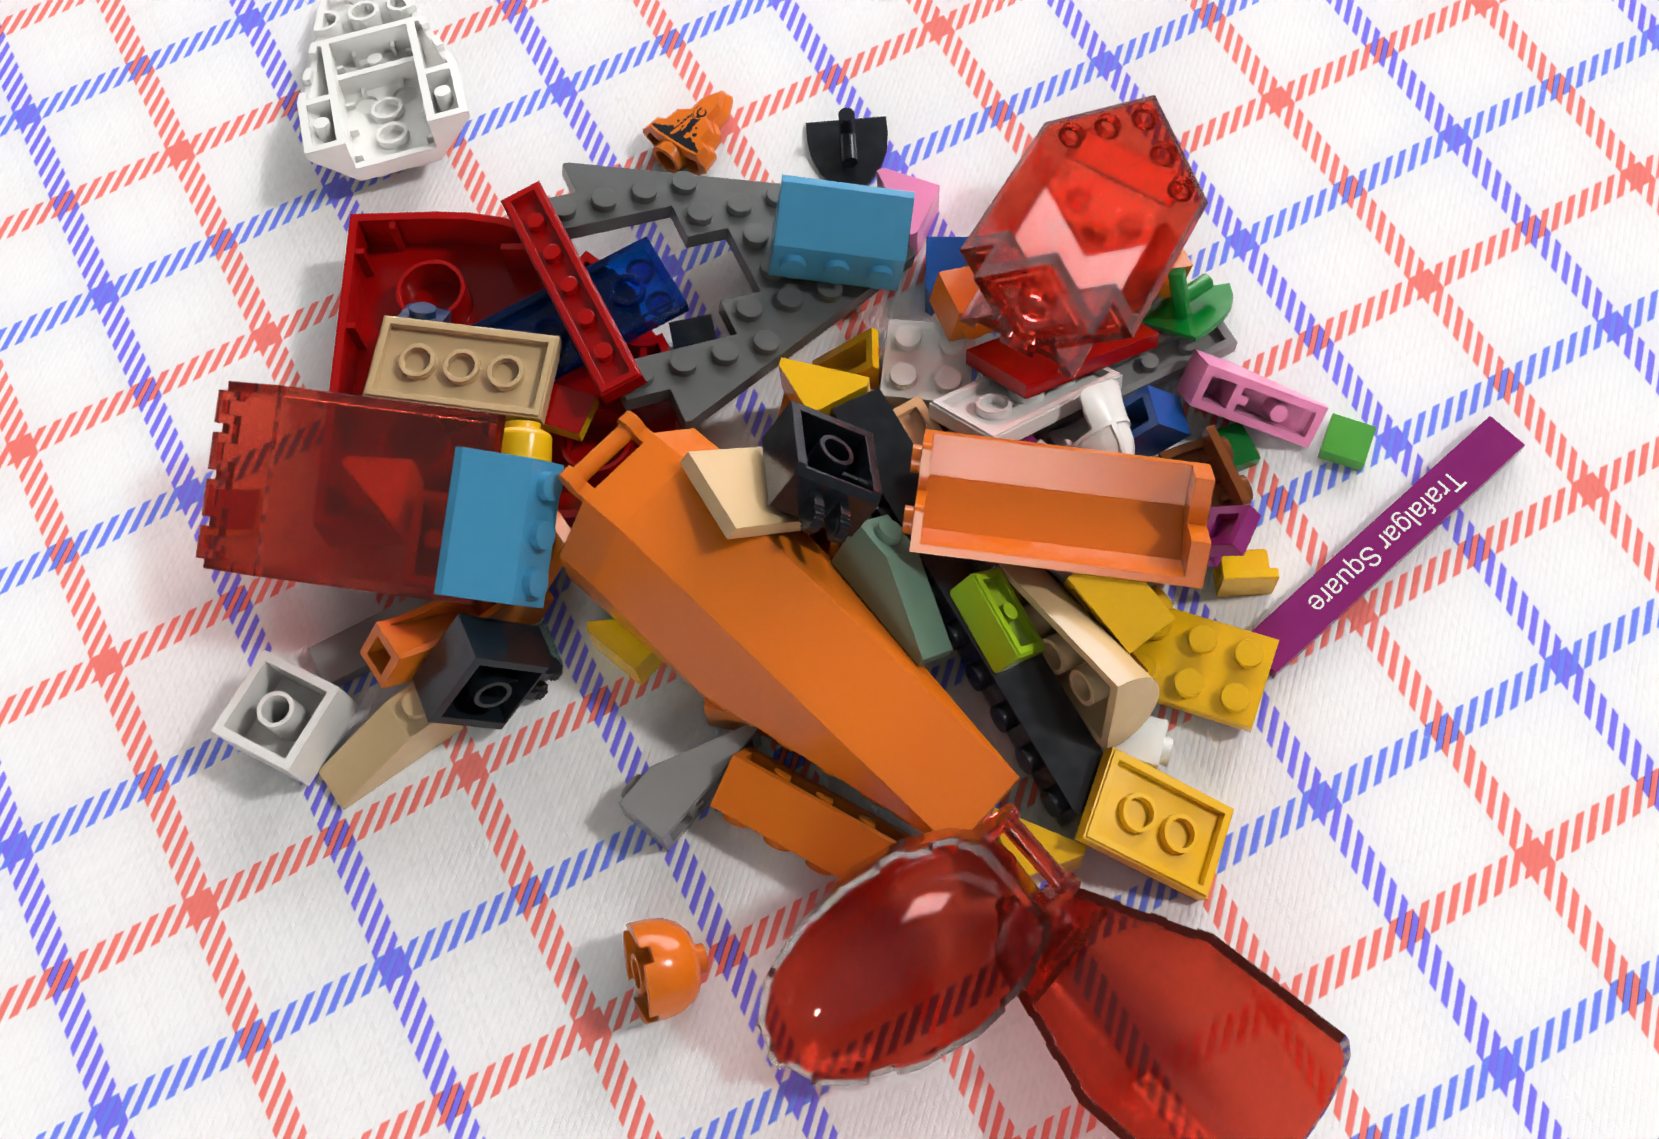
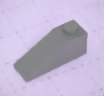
M745 725L651 766L643 776L637 774L627 783L621 794L622 800L619 802V805L625 816L669 851L712 802L732 755L748 746L757 750L762 744L758 729L755 726Z

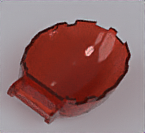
M1013 803L1000 808L973 830L945 828L902 838L850 867L794 927L764 978L756 1027L758 1026L768 1048V1058L771 1065L780 1070L787 1067L807 1079H812L811 1085L861 1087L870 1084V1078L894 1071L899 1076L920 1070L974 1040L1005 1013V1006L1024 987H1028L1037 971V963L1050 940L1051 919L1049 913L1077 892L1081 886V880L1074 872L1067 873L1019 819L1021 812ZM1004 833L1047 881L1049 886L1040 891L1014 854L996 838Z

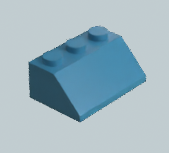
M782 174L771 233L769 275L898 291L906 263L915 192Z
M456 446L434 594L544 608L545 594L549 582L548 573L552 546L556 534L555 525L558 504L562 492V483L558 475L564 470V465L535 458Z

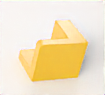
M1265 549L1246 550L1244 556H1222L1218 567H1212L1216 597L1272 594L1280 578L1278 568H1270L1268 553Z

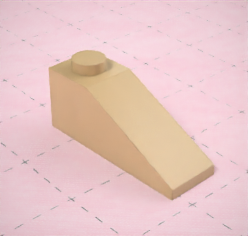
M412 683L387 700L320 768L319 774L341 808L345 810L464 728L461 725L428 722L415 685Z

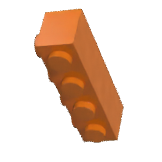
M751 746L732 755L710 804L711 807L722 812L723 819L728 823L740 828L749 827L763 835V840L769 846L784 852L790 850L806 859V865L813 871L822 875L832 874L848 883V888L854 894L870 900L875 898L881 901L894 888L917 841V838Z

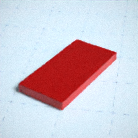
M1106 308L1094 314L1083 313L1064 317L1056 322L1045 321L1036 323L966 349V364L1015 394L1027 399L1157 347L1159 332L1113 308Z

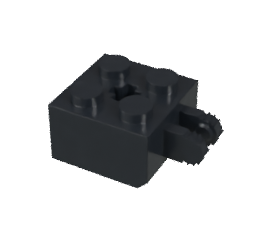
M791 400L762 437L768 505L785 514L799 517L800 527H802L801 530L813 535L819 531L820 527L825 528L827 540L840 544L845 541L847 536L852 537L878 507L882 496L873 433Z
M458 614L412 677L428 722L502 729L525 699H535L537 701V699L541 700L548 693V684L545 681L558 680L563 673V665L557 658L551 655L539 626Z

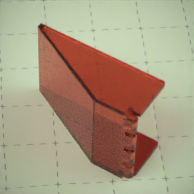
M229 381L228 390H218L214 422L223 424L222 432L212 433L208 469L216 470L215 479L206 478L201 515L210 516L209 526L200 525L196 557L204 559L203 568L480 606L481 600L434 594L455 447L501 453L506 415L283 385Z

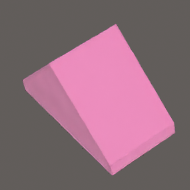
M887 168L877 170V187L915 192L908 245L912 247L916 254L915 257H917L939 211L940 185Z

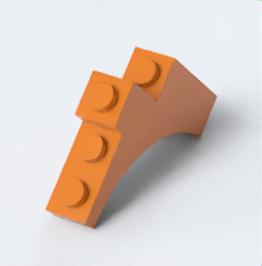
M557 511L556 534L552 546L548 573L549 582L545 594L544 608L442 595L407 613L376 622L362 646L360 654L381 688L412 682V677L458 614L538 626L555 599L548 589L563 567L560 554L571 530L559 511Z

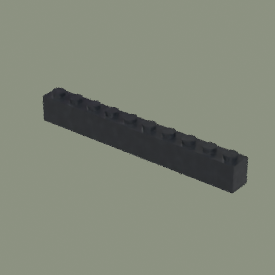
M878 387L832 408L829 416L873 433L882 496L878 507L871 514V517L876 518L888 514L893 521L903 527L905 505L915 506L919 473L910 472L913 442ZM905 534L911 541V535ZM919 553L953 651L957 650L966 665L965 672L971 686L976 691H981L990 705V715L993 723L999 731L1008 735L1014 745L1015 757L1020 768L1027 775H1032L1041 790L1040 799L1044 808L1052 817H1057L1061 826L1082 816L1103 755L1101 749L1042 653L1005 671L995 673L950 596L951 589L970 574L989 570L990 568L986 561Z

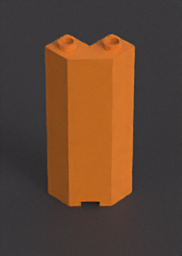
M925 429L923 445L913 444L910 472L919 473L915 506L905 505L902 534L911 535L909 552L1203 589L1212 544L1207 529V521L1215 477L1210 464Z

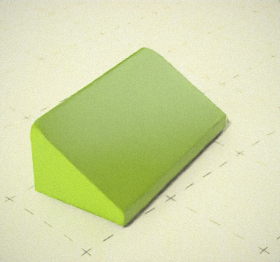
M1000 567L970 574L951 589V598L995 673L1005 671L1046 650L1045 644Z

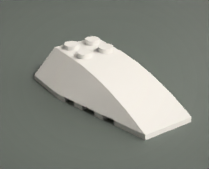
M320 0L313 29L316 38L314 43H310L308 51L311 61L309 68L304 69L302 77L305 86L304 92L299 93L297 99L306 159L360 181L384 177L390 173L413 167H421L431 162L442 160L469 120L470 114L457 62L452 54H448L439 36L432 32L423 14H419L415 3L412 0Z

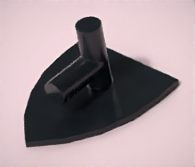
M842 108L838 113L839 120L806 123L807 143L811 159L819 173L826 180L866 186L871 184L877 175V170L881 169L887 153L888 130L886 116L855 119L853 109Z

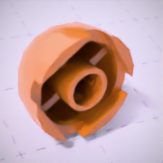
M651 918L627 923L626 927L628 930L623 932L625 964L628 979L634 978L639 994L643 993V997H633L641 1020L645 1024H650L682 1013L694 1003L700 992L701 974L708 973L709 971L708 957L702 943L694 945L690 933L676 921L665 918Z

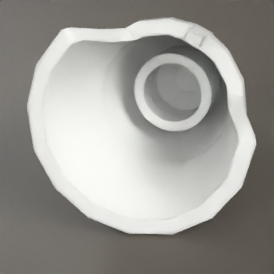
M1107 380L1081 390L1079 400L1085 417L1064 428L1053 430L1048 434L1059 446L1135 455L1134 438L1130 429L1131 422L1125 410L1118 380Z

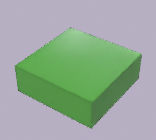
M1333 413L1317 457L1361 471L1365 464L1376 427Z

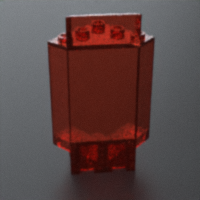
M1155 95L1048 121L1043 124L960 249L961 254L974 274L973 279L979 289L958 321L974 329L979 323L1001 334L999 342L1033 358L1035 353H1038L1058 363L1057 371L1072 379L1075 378L1094 343L1134 337L1208 205V201Z

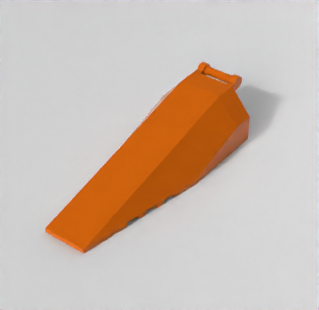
M627 410L617 419L618 426L578 464L574 467L568 465L558 475L561 483L582 502L560 554L561 561L570 580L702 697L747 725L760 729L776 739L778 744L784 748L802 755L816 764L821 771L831 777L834 775L858 790L863 797L879 807L889 809L900 820L950 851L955 852L1014 787L1020 777L924 665L918 666L830 562L832 559L803 530L727 539L680 464L688 451L719 449L695 428L653 433L636 414ZM631 440L639 445L596 488L587 482Z

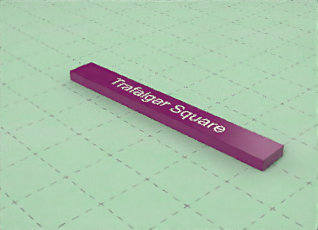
M1491 416L1472 431L1251 631L1279 640L1269 675L1275 678L1516 457L1525 444Z

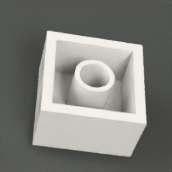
M889 319L880 390L891 408L894 409L919 395L929 409L930 402L971 383L973 368L966 364V349L974 347L976 339L964 338L949 342L940 323Z
M263 649L210 731L241 752L310 786L360 705L340 687Z

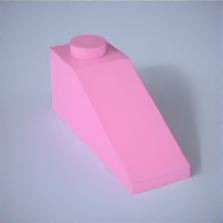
M1194 349L1176 388L1190 406L1309 448L1328 410V407L1320 402L1237 364Z

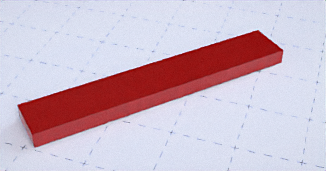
M540 181L501 200L514 229L605 404L646 384L644 376Z

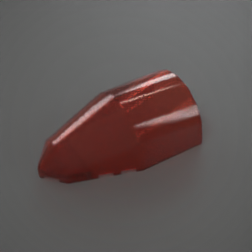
M1064 882L1044 885V889L1019 894L1008 892L1000 897L997 903V909L1000 911V943H997V962L1028 1016L1033 1019L1044 1038L1046 1047L1053 1059L1059 1064L1078 1102L1119 1139H1307L1325 1114L1341 1085L1351 1057L1350 1040L1343 1032L1213 933L1199 928L1197 930L1169 921L1164 916L1152 912L1149 914L1125 906L1120 901Z

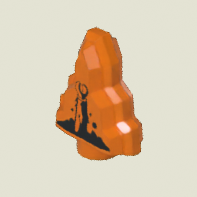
M721 90L701 98L691 109H677L667 118L657 117L643 128V134L654 146L653 154L658 163L671 173L679 172L684 167L699 176L706 174L717 160L715 150L722 142L719 130L729 120L733 106V97Z

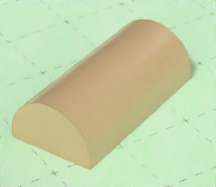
M1000 563L999 567L1045 644L1046 650L1042 652V655L1094 740L1103 749L1116 747L1126 741L1140 729L1153 712L1159 698L1158 683L1045 569Z

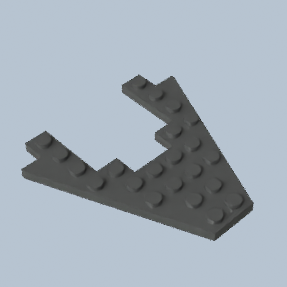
M568 162L563 163L562 177L570 194L549 198L570 239L671 218L686 248L721 240L727 241L753 291L751 294L720 301L719 314L730 336L634 359L647 383L620 397L625 411L669 400L682 430L696 428L779 366L781 357L787 359L881 290L769 275L771 233L780 190L779 183L699 176L688 171L669 173ZM909 245L903 272L913 266L916 255Z

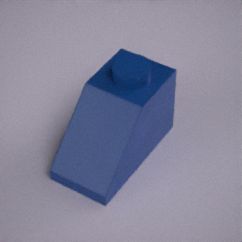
M1145 385L1123 399L1128 419L1131 422L1130 429L1134 438L1135 455L1155 456L1191 435L1179 396L1150 385Z

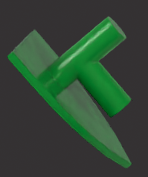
M1182 267L1172 268L1168 271L1171 297L1151 305L1132 317V319L1153 330L1197 342L1225 320L1232 308L1233 292L1230 283L1213 285V280L1208 274H1202L1187 284L1185 269Z

